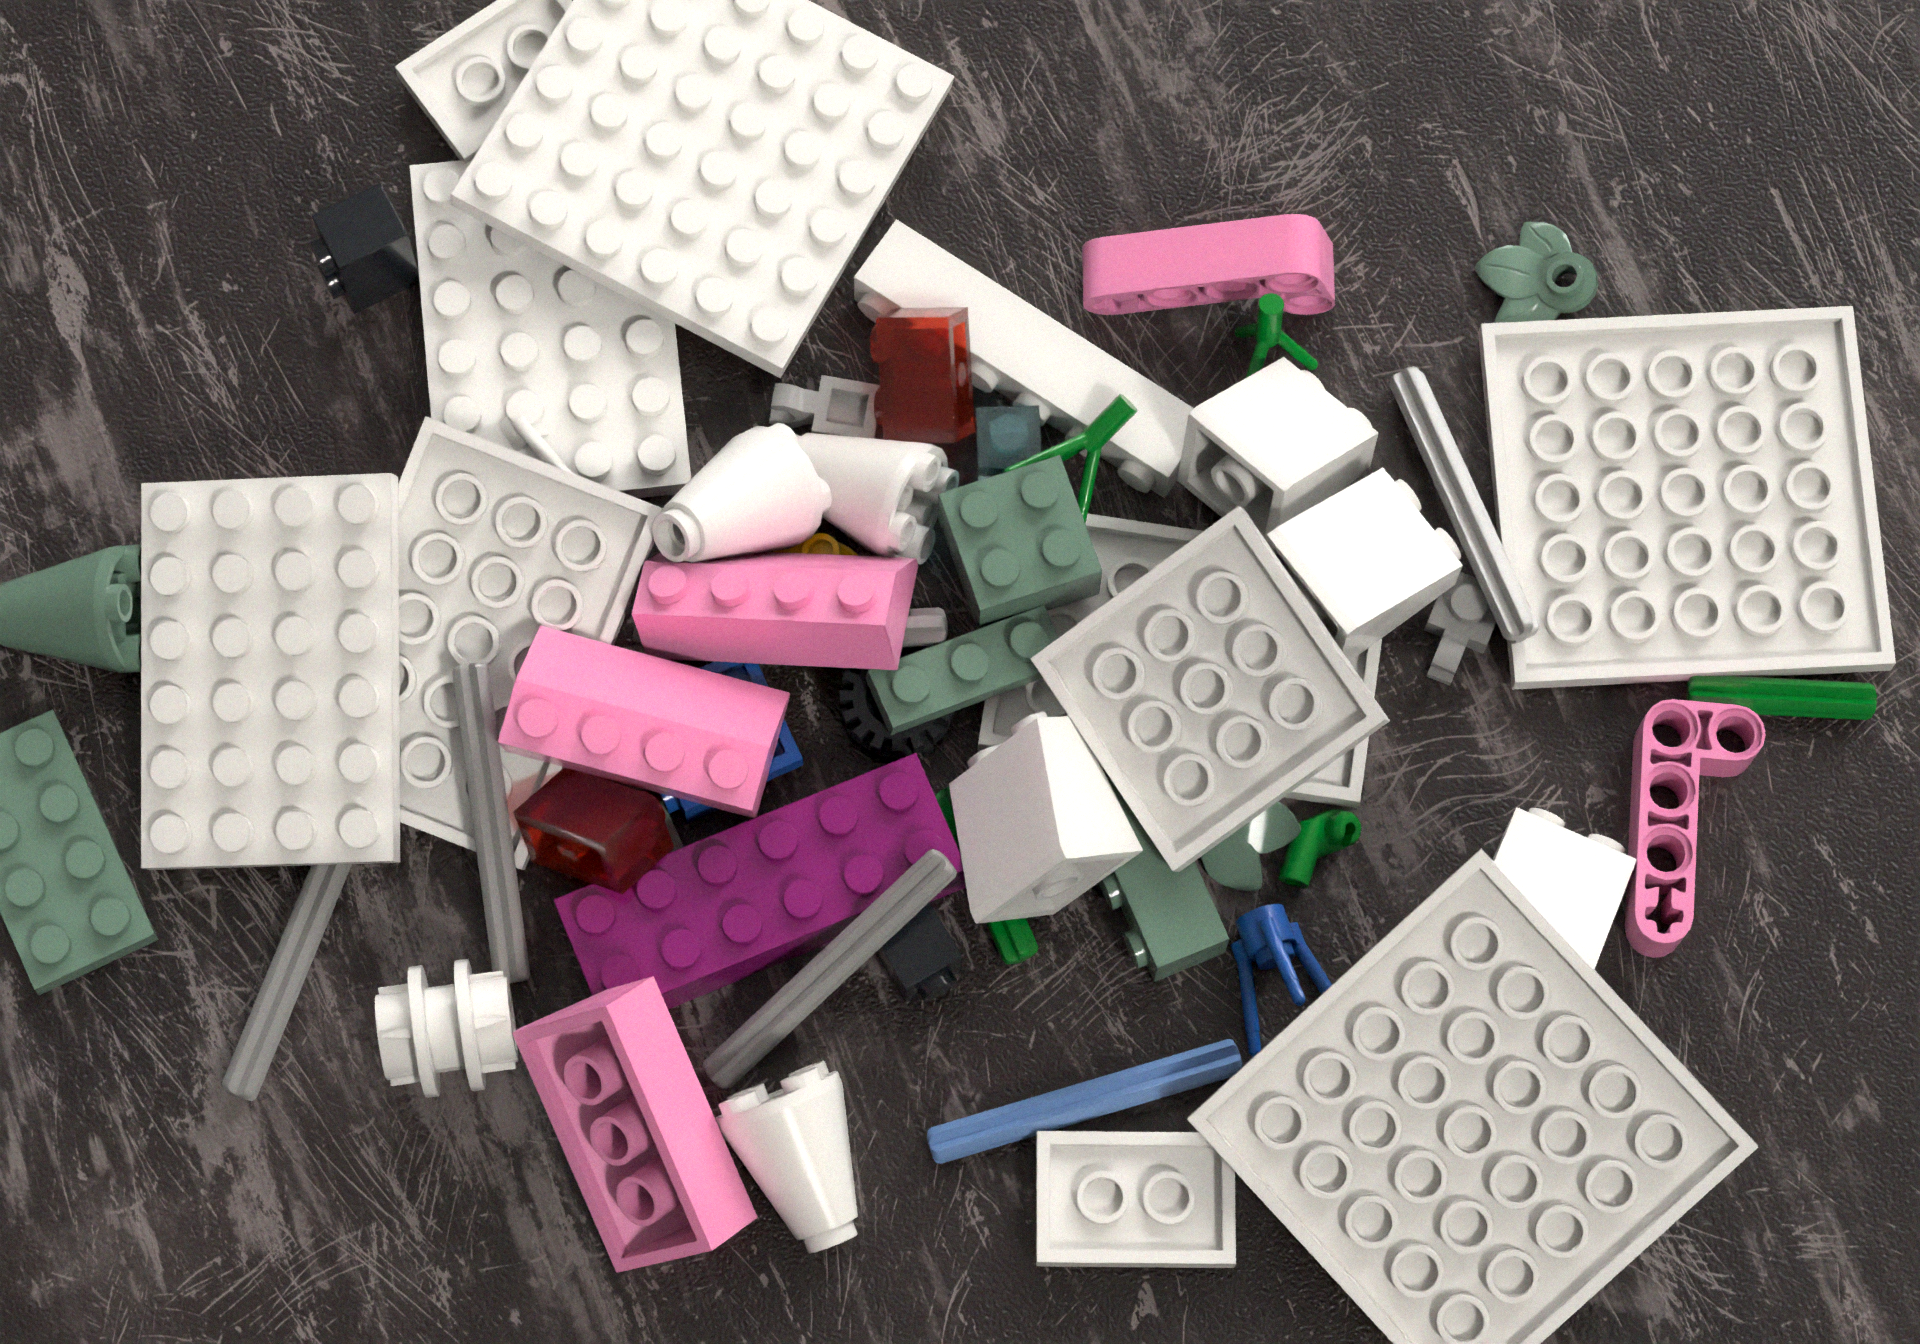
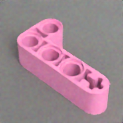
M1284 214L1107 236L1089 240L1082 246L1084 309L1095 314L1119 315L1261 298L1269 293L1279 295L1284 301L1283 311L1291 314L1314 315L1329 311L1335 306L1333 243L1320 222L1308 215Z
M1676 699L1662 700L1651 707L1635 733L1633 741L1628 856L1637 860L1626 888L1625 932L1632 948L1641 955L1651 958L1666 956L1675 950L1691 928L1694 917L1699 775L1714 777L1737 776L1744 772L1763 747L1766 734L1764 724L1758 714L1747 707ZM1662 724L1671 726L1679 733L1682 745L1678 747L1662 745L1653 735L1652 727ZM1721 730L1735 732L1744 741L1745 751L1740 753L1727 751L1718 742L1716 732ZM1653 786L1668 787L1678 797L1679 807L1676 809L1659 807L1652 800L1649 788ZM1655 847L1666 849L1676 860V870L1670 872L1657 870L1650 864L1646 851ZM1667 894V896L1661 903V921L1664 924L1670 925L1665 934L1657 932L1655 921L1647 920L1657 906L1658 895Z

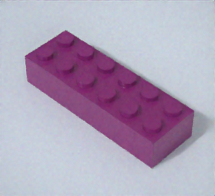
M914 753L556 898L554 903L591 996L610 988L654 976L667 1008L671 1009L829 944L929 850L940 851L948 858L957 871L956 877L930 902L966 888L961 854L917 754Z

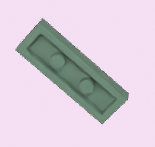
M1042 605L902 657L899 660L898 670L870 669L867 671L865 679L890 735L1042 679V675L1030 658L1059 637L1045 606Z

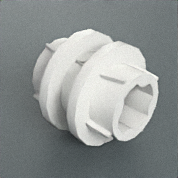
M468 959L455 960V984L428 987L423 966H412L408 968V984L378 988L379 994L375 996L377 1037L384 1075L387 1080H390L391 1086L421 1082L425 1097L430 1098L440 1095L441 1072L466 1069L471 1090L479 1091L486 1088V1073L516 1069L515 1062L519 1060V1052L512 1035L516 1031V1022L509 980L507 977H504L503 970L472 974Z

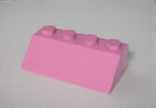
M660 552L644 561L632 616L645 653L662 659L898 670L918 563L916 558L764 552L691 563L670 561Z
M540 626L516 677L498 743L506 752L750 818H756L791 694Z
M654 976L604 990L525 1025L512 1033L616 1273L713 1251L758 1218Z

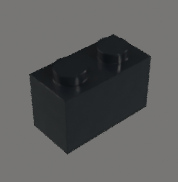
M381 183L312 215L319 238L309 243L319 263L317 265L318 270L333 299L344 295L354 314L420 283L419 272L408 234Z

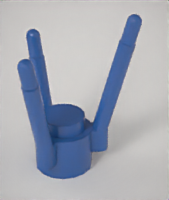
M1282 904L1262 906L1239 917L1235 921V925L1241 939L1230 945L1238 965L1245 1033L1247 1035L1248 1052L1252 1057L1261 1051L1252 962L1256 961L1260 970L1278 967L1294 1004L1298 1006L1303 1005L1306 998L1291 963L1295 954L1321 995L1332 985L1305 943L1298 922H1289Z

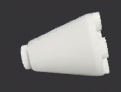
M776 423L770 427L755 426L733 437L664 506L660 515L653 522V538L659 551L673 562L684 561L694 563L785 550L812 538L821 524L822 513L828 511L831 507L832 494L828 484L818 477L809 457L798 445L796 435L790 427L782 423Z
M805 433L802 436L795 434L798 445L809 457L818 477L822 478L831 490L832 503L830 509L822 513L824 519L875 556L916 558L918 564H923L928 559L935 543L933 527L938 518V494L958 488L959 473L948 468L947 457L942 448L932 444L815 433Z
M820 1061L789 1073L788 1078L780 1081L783 1089L770 1094L767 1093L765 1085L762 1083L727 1097L728 1100L718 1104L722 1114L715 1118L721 1133L796 1240H804L808 1253L830 1248L858 1234L852 1221L858 1217L843 1084L838 1071L829 1073L825 1061Z

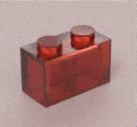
M968 307L895 308L876 317V325L872 328L870 335V352L873 361L879 363L880 388L875 393L874 415L876 422L879 425H883V440L916 443H956L974 433L975 419Z
M565 767L513 811L532 862L620 894L625 893L674 848L665 823V811L655 796L645 791H637L599 776H593Z

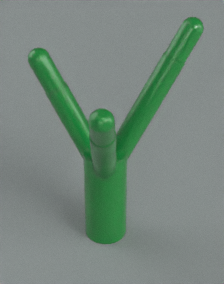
M1269 293L1260 298L1257 323L1238 326L1235 329L1236 337H1255L1257 342L1245 378L1263 368L1269 348L1277 344L1308 370H1315L1318 367L1317 360L1281 330L1284 301L1277 294Z
M1119 394L1078 436L1007 467L1004 473L1058 455L1061 456L1062 462L1086 449L1087 455L1077 503L1086 523L1102 447L1138 410L1124 395Z

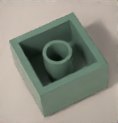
M1060 455L938 494V520L977 629L1042 605L1048 611L1099 594L1102 568Z

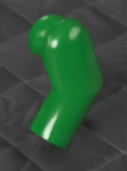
M1332 809L1300 821L1301 832L1289 842L1278 879L1289 886L1307 889L1318 858L1343 850L1348 846L1354 845L1359 840L1362 831L1361 822L1352 812Z

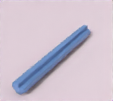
M1226 1039L937 1125L927 1131L930 1152L935 1162L942 1164L1036 1136L1037 1131H1053L1230 1078L1242 1068L1241 1056L1235 1042L1231 1039Z

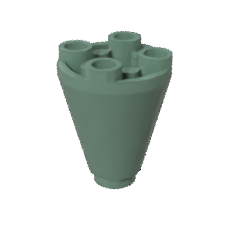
M141 544L108 547L1 583L0 644L8 648L118 673L141 672Z

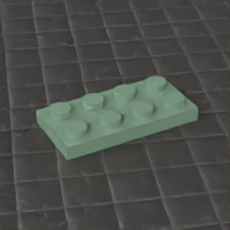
M53 709L0 733V913L32 986L38 995L159 940L61 722Z

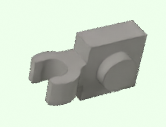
M821 375L819 391L807 390L791 384L775 383L769 423L772 425L782 423L790 428L812 424L811 433L874 439L883 385Z
M1460 572L1456 584L1436 599L1424 629L1426 632L1442 637L1426 677L1449 686L1456 673L1465 647L1483 654L1496 624L1477 578Z

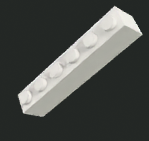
M895 220L854 276V298L858 302L861 312L881 326H888L892 323L910 335L911 343L919 351L933 359H940L941 356L945 357L962 368V375L972 385L988 393L995 389L1014 401L1013 407L1025 419L1039 426H1043L1045 422L1064 433L1066 435L1065 440L1078 436L1119 394L1124 395L1137 408L1138 412L1102 447L1100 457L1117 467L1118 475L1134 489L1144 493H1148L1151 489L1165 498L1178 478L1188 414L1194 408L899 220ZM1085 449L1079 453L1086 457L1087 450Z

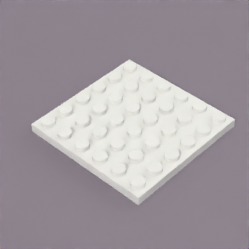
M573 0L451 193L450 205L781 378L949 93L954 76L809 0Z
M1853 306L1481 324L1478 337L1497 535L1539 625L1538 632L1534 636L1520 643L1512 644L1507 640L1512 690L1688 681L1693 676L1773 677L1890 671L1893 668L1896 660Z
M1482 848L1187 1118L1393 1344H1541L1758 1148L1753 1139Z

